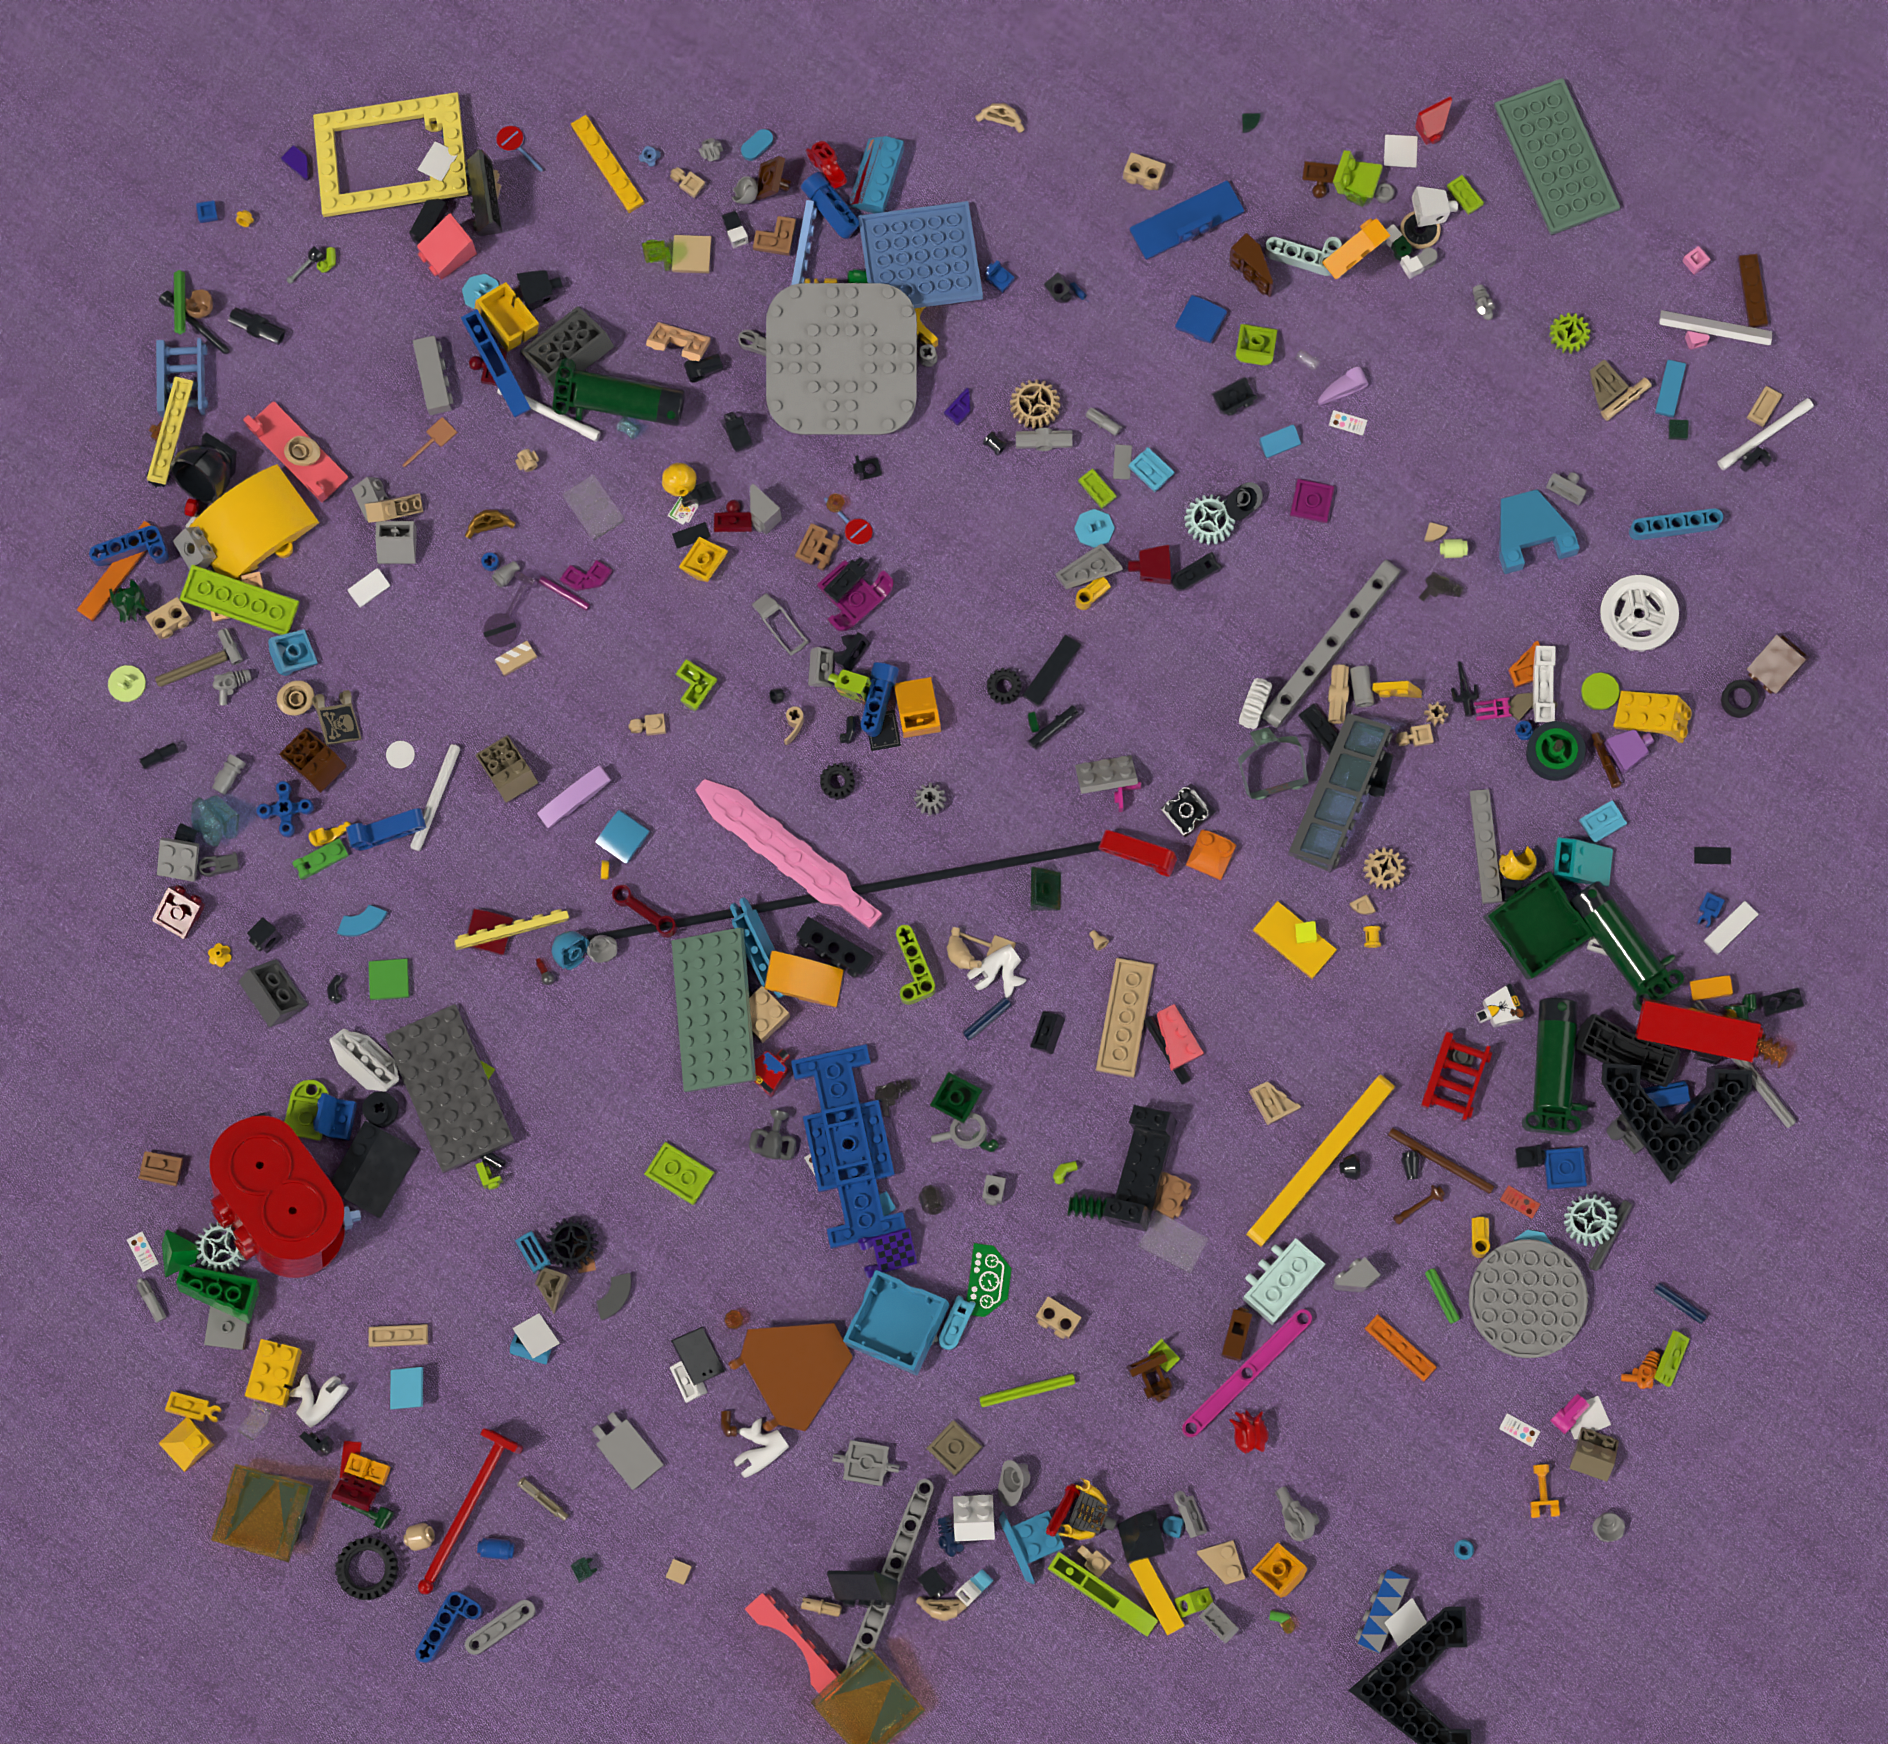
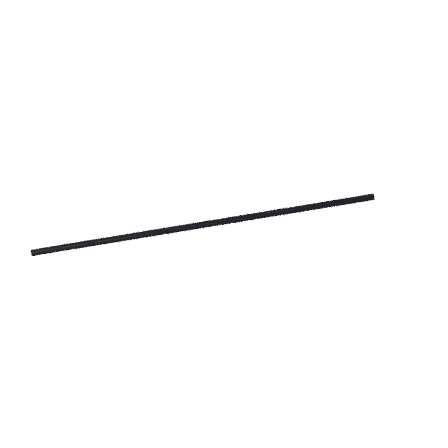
M1101 841L852 886L851 888L855 893L861 895L1101 851L1098 849ZM808 894L753 904L751 907L752 910L756 909L757 913L817 903L819 901ZM731 909L677 918L674 921L677 928L730 919L734 918ZM669 921L664 922L660 930L672 929L673 923ZM650 923L587 935V939L590 942L595 936L605 935L616 940L658 932L655 925Z

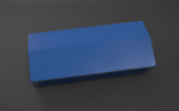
M1685 1081L1670 1083L1667 1087L1658 1085L1643 1088L1644 1092L1659 1108L1688 1104L1690 1102L1688 1085Z

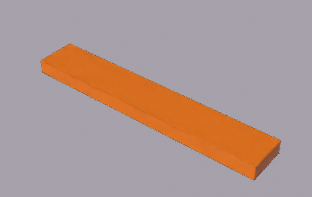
M143 521L137 530L151 525ZM157 533L150 534L149 539H154ZM133 540L131 546H136L139 540ZM146 551L113 562L77 608V611L93 622L110 600L109 589L112 588L113 594L117 591Z

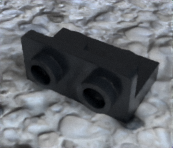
M304 1431L299 1436L320 1457L323 1455L327 1456L334 1448L332 1446L334 1442L329 1436H326L322 1441L312 1432L308 1435Z

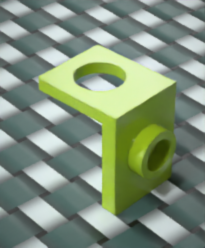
M1161 1338L1148 1351V1354L1151 1355L1162 1350L1168 1361L1160 1364L1165 1372H1168L1180 1358Z
M1208 1588L1174 1599L1181 1618L1205 1610L1213 1602ZM1183 1600L1186 1601L1188 1605L1187 1611H1184L1182 1608Z

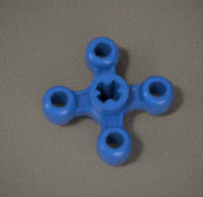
M280 781L276 785L279 801L275 805L260 804L256 812L261 819L265 820L271 816L280 817V834L284 837H291L295 832L291 818L296 813L311 814L314 810V805L309 799H302L297 803L290 801L291 785L286 781ZM305 805H309L307 809H303ZM284 806H285L286 808L288 807V811H287V812H285V811L282 810V808H283ZM267 809V812L262 814V811Z

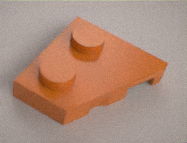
M1535 641L1508 670L1515 688L1533 682L1535 648L1540 646L1538 641Z

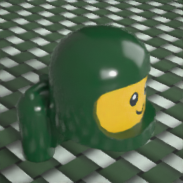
M1744 994L1741 1005L1724 1006V1010H1727V1015L1749 1019L1748 1012L1752 1013L1757 1008L1756 994Z

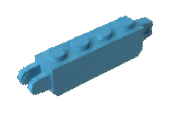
M743 897L739 900V903L744 913L741 912L736 903L730 905L734 916L732 925L734 929H744L745 952L761 985L764 987L771 951L776 950L756 909L752 910L748 900ZM774 991L777 998L786 996Z

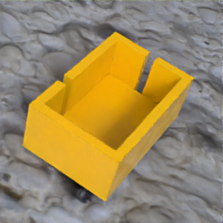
M505 282L475 301V309H478L486 326L505 350L509 352L520 345L522 340L525 342L538 334L539 322L519 297L515 298V292Z
M261 1339L245 1397L286 1408L291 1390L284 1388L285 1384L290 1387L293 1386L302 1350Z

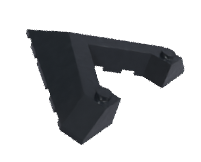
M1602 1063L1601 1084L1670 1184L1676 1180V1176L1682 1169H1685L1693 1160L1698 1150H1701L1715 1134L1726 1117L1730 1116L1737 1108L1742 1098L1748 1095L1752 1086V1070L1707 1067L1706 1087L1676 1116L1668 1120L1662 1113V1110L1640 1086L1641 1065Z
M1466 1606L1445 1607L1348 1690L1417 1744H1471V1729H1450L1409 1690L1446 1649L1467 1648Z

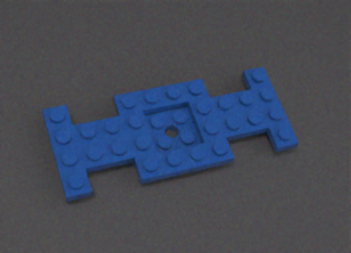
M867 1044L792 1060L791 1064L795 1081L814 1077L821 1107L820 1113L803 1116L818 1192L838 1189L845 1225L826 1229L830 1248L856 1244L858 1239L863 1237H874L905 1229L906 1224L903 1212L887 1216L883 1215L876 1180L895 1176L879 1100L860 1104L852 1068L871 1064ZM852 1140L854 1142L853 1148L845 1149L843 1147L844 1141Z

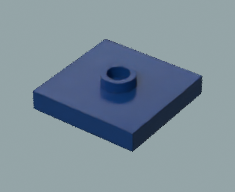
M1583 1147L1544 1150L1547 1190L1587 1186Z

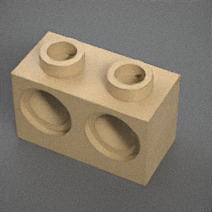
M1131 152L1123 172V179L1130 184L1137 183L1143 185L1145 189L1158 191L1165 173L1166 164ZM1138 168L1140 171L1132 172L1131 169ZM1155 174L1157 177L1149 178L1148 175Z
M178 597L145 616L160 640L169 638L173 635L174 631L179 628H185L192 621ZM176 612H182L179 618H173ZM160 622H166L163 628H157Z
M1049 1296L1036 1315L1037 1324L1045 1329L1050 1327L1055 1330L1054 1334L1063 1340L1065 1337L1067 1339L1071 1337L1082 1318ZM1050 1309L1054 1311L1055 1316L1052 1319H1046L1043 1313ZM1063 1320H1068L1072 1326L1065 1330L1061 1328L1060 1323Z

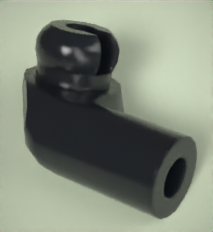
M854 716L846 718V734H840V743L849 744L852 741L856 731V718Z
M337 974L327 986L328 999L335 1004L342 1000V995L339 994L338 988L344 980Z

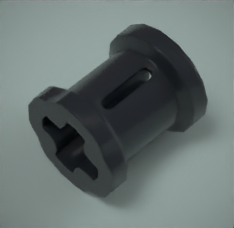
M992 431L984 439L983 445L990 447L995 451V455L998 456L1003 452L1008 443L1000 440L995 436L996 433Z

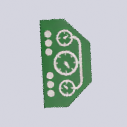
M974 1243L967 1302L972 1301L976 1305L971 1316L986 1317L1008 1300L1012 1268L992 1245Z

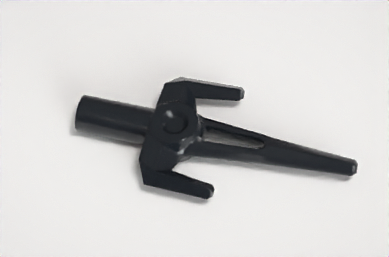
M1459 661L1460 695H1456L1454 688H1451L1454 702L1463 703L1465 717L1473 716L1470 701H1475L1479 698L1478 688L1474 684V694L1469 692L1462 663ZM1462 680H1464L1466 691H1463Z

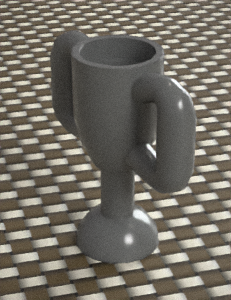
M770 1110V1114L774 1118L772 1131L767 1132L759 1128L753 1130L749 1141V1149L753 1153L760 1154L765 1158L791 1160L795 1153L796 1139L779 1133L782 1120H786L789 1113ZM759 1134L765 1137L763 1145L760 1148H756ZM789 1141L785 1155L781 1152L782 1142Z

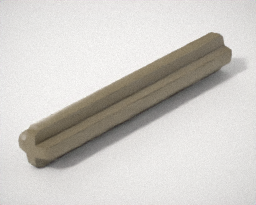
M222 650L156 676L155 681L159 687H162L228 660L226 652Z

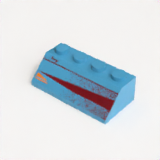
M888 136L868 139L848 207L874 214L885 212L903 155L904 141Z

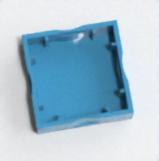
M875 1270L864 1294L862 1305L855 1314L843 1342L850 1348L917 1376L950 1304L942 1297L923 1289L911 1287L897 1278Z

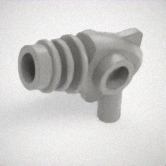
M1483 285L1475 286L1473 288L1474 301L1477 302V305H1475L1477 313L1483 315L1486 320L1493 319L1495 305L1492 299H1488L1489 294H1487L1486 288Z
M243 669L242 673L240 670L238 673L234 671L235 675L232 671L214 675L213 687L219 690V705H227V695L233 694V689L237 688V683L241 686L240 681L244 684V680L246 683L251 680L248 669Z

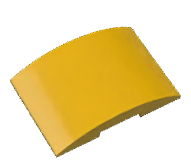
M278 464L256 473L226 492L204 510L189 527L199 526L212 547L216 558L210 565L215 572L241 581V576L256 570L259 563L285 544L293 543L320 522Z

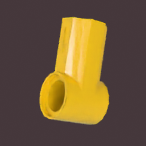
M1101 577L1093 580L1085 588L1080 589L1075 599L1077 608L1080 610L1089 609L1093 602L1111 588L1108 581ZM1085 596L1089 601L1082 602L1079 598Z
M1476 1217L1471 1219V1252L1476 1258H1483L1490 1249L1489 1218ZM1483 1244L1486 1250L1480 1252L1475 1248V1245Z

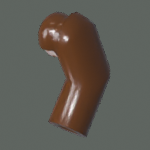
M721 1411V1428L726 1437L737 1436V1427L731 1426V1411Z

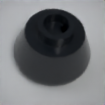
M1351 1154L1344 1157L1343 1162H1339L1340 1174H1344V1177L1352 1180L1360 1178L1359 1156Z

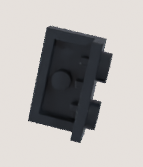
M1242 377L1211 393L1220 414H1227V416L1238 412L1237 409L1242 406L1245 408L1254 403L1253 400L1257 399V395L1253 394L1246 377Z

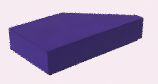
M293 145L281 157V160L307 181L308 158Z
M968 388L944 411V415L957 426L970 414Z

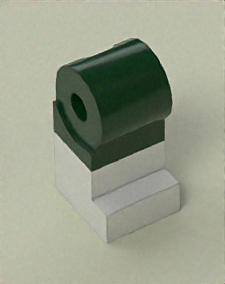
M1394 224L1386 229L1391 236L1382 242L1381 245L1383 246L1386 243L1394 252L1395 258L1401 261L1402 257L1410 256L1412 248Z

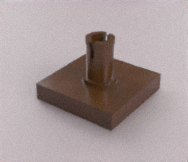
M777 156L760 164L757 178V200H762L778 193L779 188L785 192L789 190L791 185L788 184H791V181L782 178L785 163L784 157Z

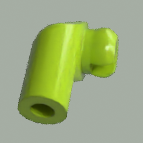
M327 248L326 259L317 263V269L320 272H328L335 266V248Z
M1076 1161L1058 1165L1053 1173V1179H1055L1056 1184L1060 1185L1065 1182L1064 1177L1067 1172L1078 1170Z

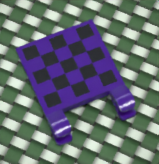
M910 1228L858 1239L861 1250L874 1247L877 1265L864 1267L867 1278H872L875 1270L884 1273L917 1264Z

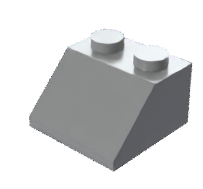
M754 484L750 485L752 526L759 533L763 532L767 535L782 520L780 508Z

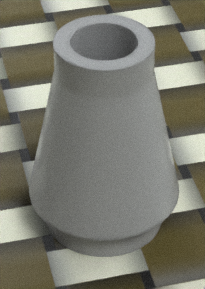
M512 561L494 571L492 579L499 587L507 586L514 575L520 570V567L516 562Z

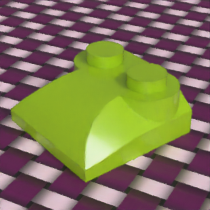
M1241 324L1236 358L1244 363L1269 365L1273 361L1277 330Z

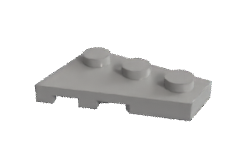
M1101 543L1055 575L1067 590L1123 569L1121 564Z

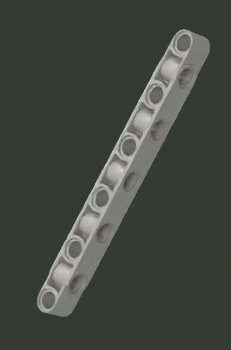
M1387 559L1380 565L1262 715L1264 720L1275 728H1278L1399 576L1401 573L1399 568ZM1379 583L1382 585V588L1375 589L1373 584ZM1357 612L1359 617L1353 618L1350 616V613ZM1333 640L1337 645L1330 647L1327 645V642ZM1310 669L1314 674L1307 676L1304 674V671ZM1287 698L1291 703L1284 705L1281 703V700Z
M922 1479L916 1484L881 1574L898 1581V1587L934 1492L933 1484L928 1479ZM922 1484H928L930 1491L927 1494H922L919 1491V1487ZM914 1521L916 1523L915 1530L907 1531L905 1529L906 1522ZM894 1558H899L902 1561V1565L898 1569L891 1567V1561ZM870 1605V1608L867 1609L850 1653L845 1672L867 1651L874 1652L891 1605H886V1608ZM866 1633L873 1636V1641L870 1644L862 1642V1636Z

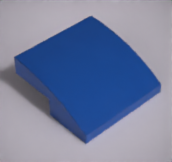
M1191 295L1175 327L1179 331L1193 335L1195 339L1211 344L1227 311L1209 301Z

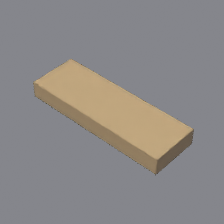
M427 1324L369 1327V1347L428 1345Z

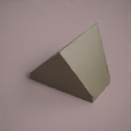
M544 1267L540 1271L534 1285L539 1288L551 1311L555 1314L570 1278L566 1274Z

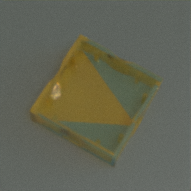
M235 1464L227 1488L225 1503L219 1513L211 1541L289 1563L313 1486L294 1479L272 1475Z
M870 1647L810 1701L814 1708L847 1744H888L895 1735L905 1730L925 1711L922 1705Z

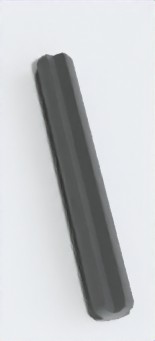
M1623 1200L1615 1214L1617 1215V1220L1614 1221L1617 1223V1227L1612 1228L1615 1233H1608L1609 1240L1602 1238L1603 1244H1599L1588 1265L1591 1270L1598 1271L1632 1207L1630 1202Z

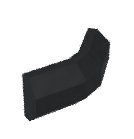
M1591 1014L1586 1019L1576 1037L1577 1049L1602 1063L1641 1065L1640 1079L1663 1087H1667L1673 1081L1679 1066L1680 1051L1678 1049L1656 1042L1637 1039L1635 1034L1620 1028L1597 1014Z

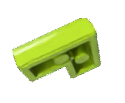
M687 659L675 674L690 684L680 701L693 711L699 708L717 682V678Z

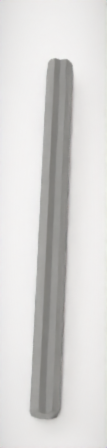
M1697 1001L1692 1005V1008L1708 1011L1701 1001ZM1733 1059L1741 1070H1752L1753 1086L1785 1126L1789 1128L1796 1123L1794 1117L1750 1062Z

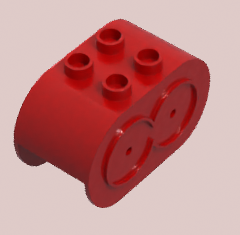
M253 1116L229 1126L216 1140L209 1161L214 1198L210 1202L213 1206L211 1211L223 1229L230 1225L234 1226L235 1230L232 1231L236 1238L234 1244L246 1260L255 1256L265 1269L276 1275L288 1278L306 1277L319 1272L332 1262L344 1241V1204L340 1194L293 1129L284 1121L271 1116Z

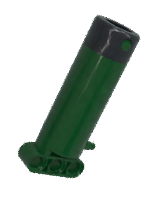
M565 358L560 361L556 372L552 409L556 414L563 415L568 412L569 407H575L576 420L578 421L582 420L585 409L678 427L684 407L685 391L576 370L575 362L572 359Z
M1600 881L1592 883L1570 900V905L1580 914L1593 933V937L1637 994L1632 1001L1636 1011L1640 1012L1642 1007L1639 998L1661 1001L1683 983L1684 975L1680 970L1673 969L1668 972L1665 968L1675 959L1674 954L1666 956L1660 961ZM1669 977H1675L1677 979V984L1672 983ZM1654 987H1659L1662 990V994H1657L1654 991Z
M1544 998L1539 1001L1533 1112L1528 1113L1522 1119V1127L1526 1131L1566 1136L1573 1135L1580 1130L1581 1121L1577 1116L1571 1115L1572 1110L1587 1111L1588 1106L1582 1103H1572L1578 1003L1574 1000ZM1529 1117H1532L1536 1120V1126H1531L1529 1124ZM1548 1119H1552L1555 1122V1128L1549 1127ZM1567 1121H1571L1574 1124V1130H1570L1567 1127Z

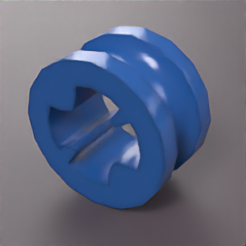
M490 552L483 555L481 562L484 569L487 571L496 570L499 566L498 557ZM489 558H492L493 561L495 560L491 566H488V563L485 564V562L489 561Z
M1521 721L1515 726V732L1521 740L1530 739L1534 732L1528 721Z

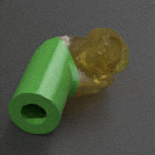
M1270 1611L1269 1620L1279 1622L1286 1634H1291L1294 1631L1295 1624L1288 1613Z

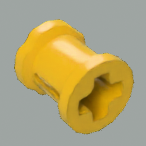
M1380 926L1363 927L1366 938L1364 947H1381L1379 942Z

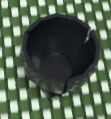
M206 432L202 436L201 445L187 446L177 453L170 464L172 476H174L173 478L180 488L192 498L203 503H214L223 495L230 483V478L236 472L237 451Z

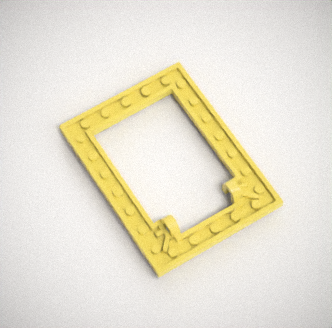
M458 92L313 115L323 217L426 202V200L469 195L468 180L465 172L466 161ZM424 118L425 129L430 132H438L442 130L443 126L444 146L448 147L450 155H457V157L450 164V168L442 181L430 176V181L340 194L335 131Z

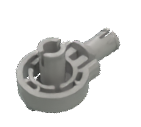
M1286 1487L1278 1489L1275 1495L1283 1506L1281 1512L1284 1516L1285 1528L1289 1535L1295 1541L1311 1538L1315 1526L1319 1523L1317 1514L1310 1513L1307 1508L1301 1506L1298 1500L1293 1501Z

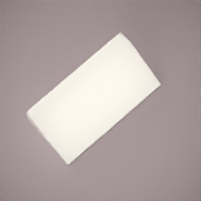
M377 568L347 591L361 608L389 588L390 584Z
M682 1361L670 1367L686 1403L707 1393L703 1382L695 1386L693 1385Z

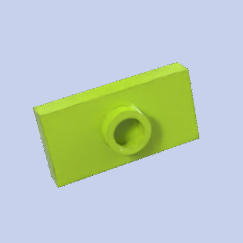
M1463 175L1447 184L1449 191L1468 215L1484 205L1482 199Z
M1093 468L1078 479L1081 486L1101 509L1116 499L1114 492Z

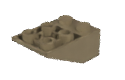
M508 735L475 754L505 803L538 784L531 769Z

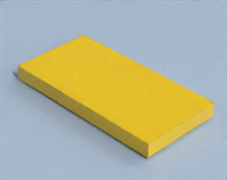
M1277 901L1254 927L1253 932L1309 978L1313 979L1337 949L1317 933L1316 942L1297 944L1295 924L1304 922Z

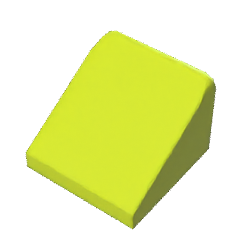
M1315 921L1295 924L1297 944L1314 943L1317 941Z

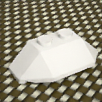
M342 1029L330 1038L329 1041L338 1064L367 1090L387 1091L399 1081L395 1060L369 1036Z

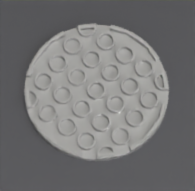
M1517 1240L1499 1246L1481 1261L1470 1283L1469 1308L1479 1333L1493 1347L1515 1357L1537 1358L1560 1350L1575 1337L1583 1324L1587 1312V1287L1576 1263L1559 1248L1539 1240Z

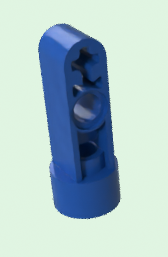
M821 172L812 174L803 182L801 189L811 201H814V205L837 234L845 239L850 238L859 226V220Z
M879 662L873 663L870 675L871 685L861 720V728L870 737L878 736L882 730L892 686H895L899 673L897 667ZM880 705L877 711L872 712L873 706Z

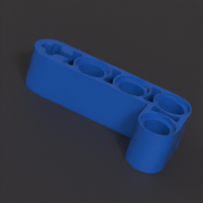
M151 525L91 547L89 556L95 565L101 567L148 550L154 562L163 564L168 560L169 553L162 534L157 527ZM157 533L154 539H149L150 534ZM133 540H139L136 546H131ZM116 546H121L119 552H113V549ZM163 550L160 556H155L156 551Z
M416 808L368 825L362 823L352 824L346 827L350 846L361 851L424 830L426 824L422 809Z
M459 1592L449 1593L416 1649L415 1656L417 1660L423 1663L432 1662L460 1614L470 1620H478L483 1615L482 1606ZM454 1596L461 1598V1603L457 1607L451 1604ZM475 1605L478 1608V1613L471 1617L468 1610L471 1606ZM445 1613L451 1616L448 1624H443L441 1621V1617ZM434 1631H439L441 1635L437 1642H433L431 1639V1634ZM428 1642L429 1644L435 1645L436 1647L429 1648V1645H426V1643ZM429 1648L428 1654H430V1656L428 1658L424 1657V1659H422L423 1654H421V1652L423 1650L427 1651V1649Z

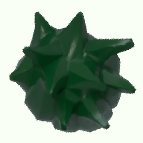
M130 579V588L122 589L119 587L115 595L112 588L109 589L111 602L120 614V622L123 621L125 623L127 619L130 621V616L137 622L136 612L140 616H142L141 610L150 612L145 606L142 589L133 579Z

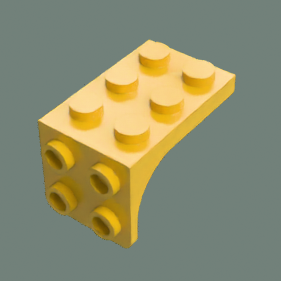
M1621 691L1613 727L1621 730L1660 733L1674 738L1678 743H1683L1684 738L1687 737L1688 720L1691 719L1692 712L1690 707L1678 695Z

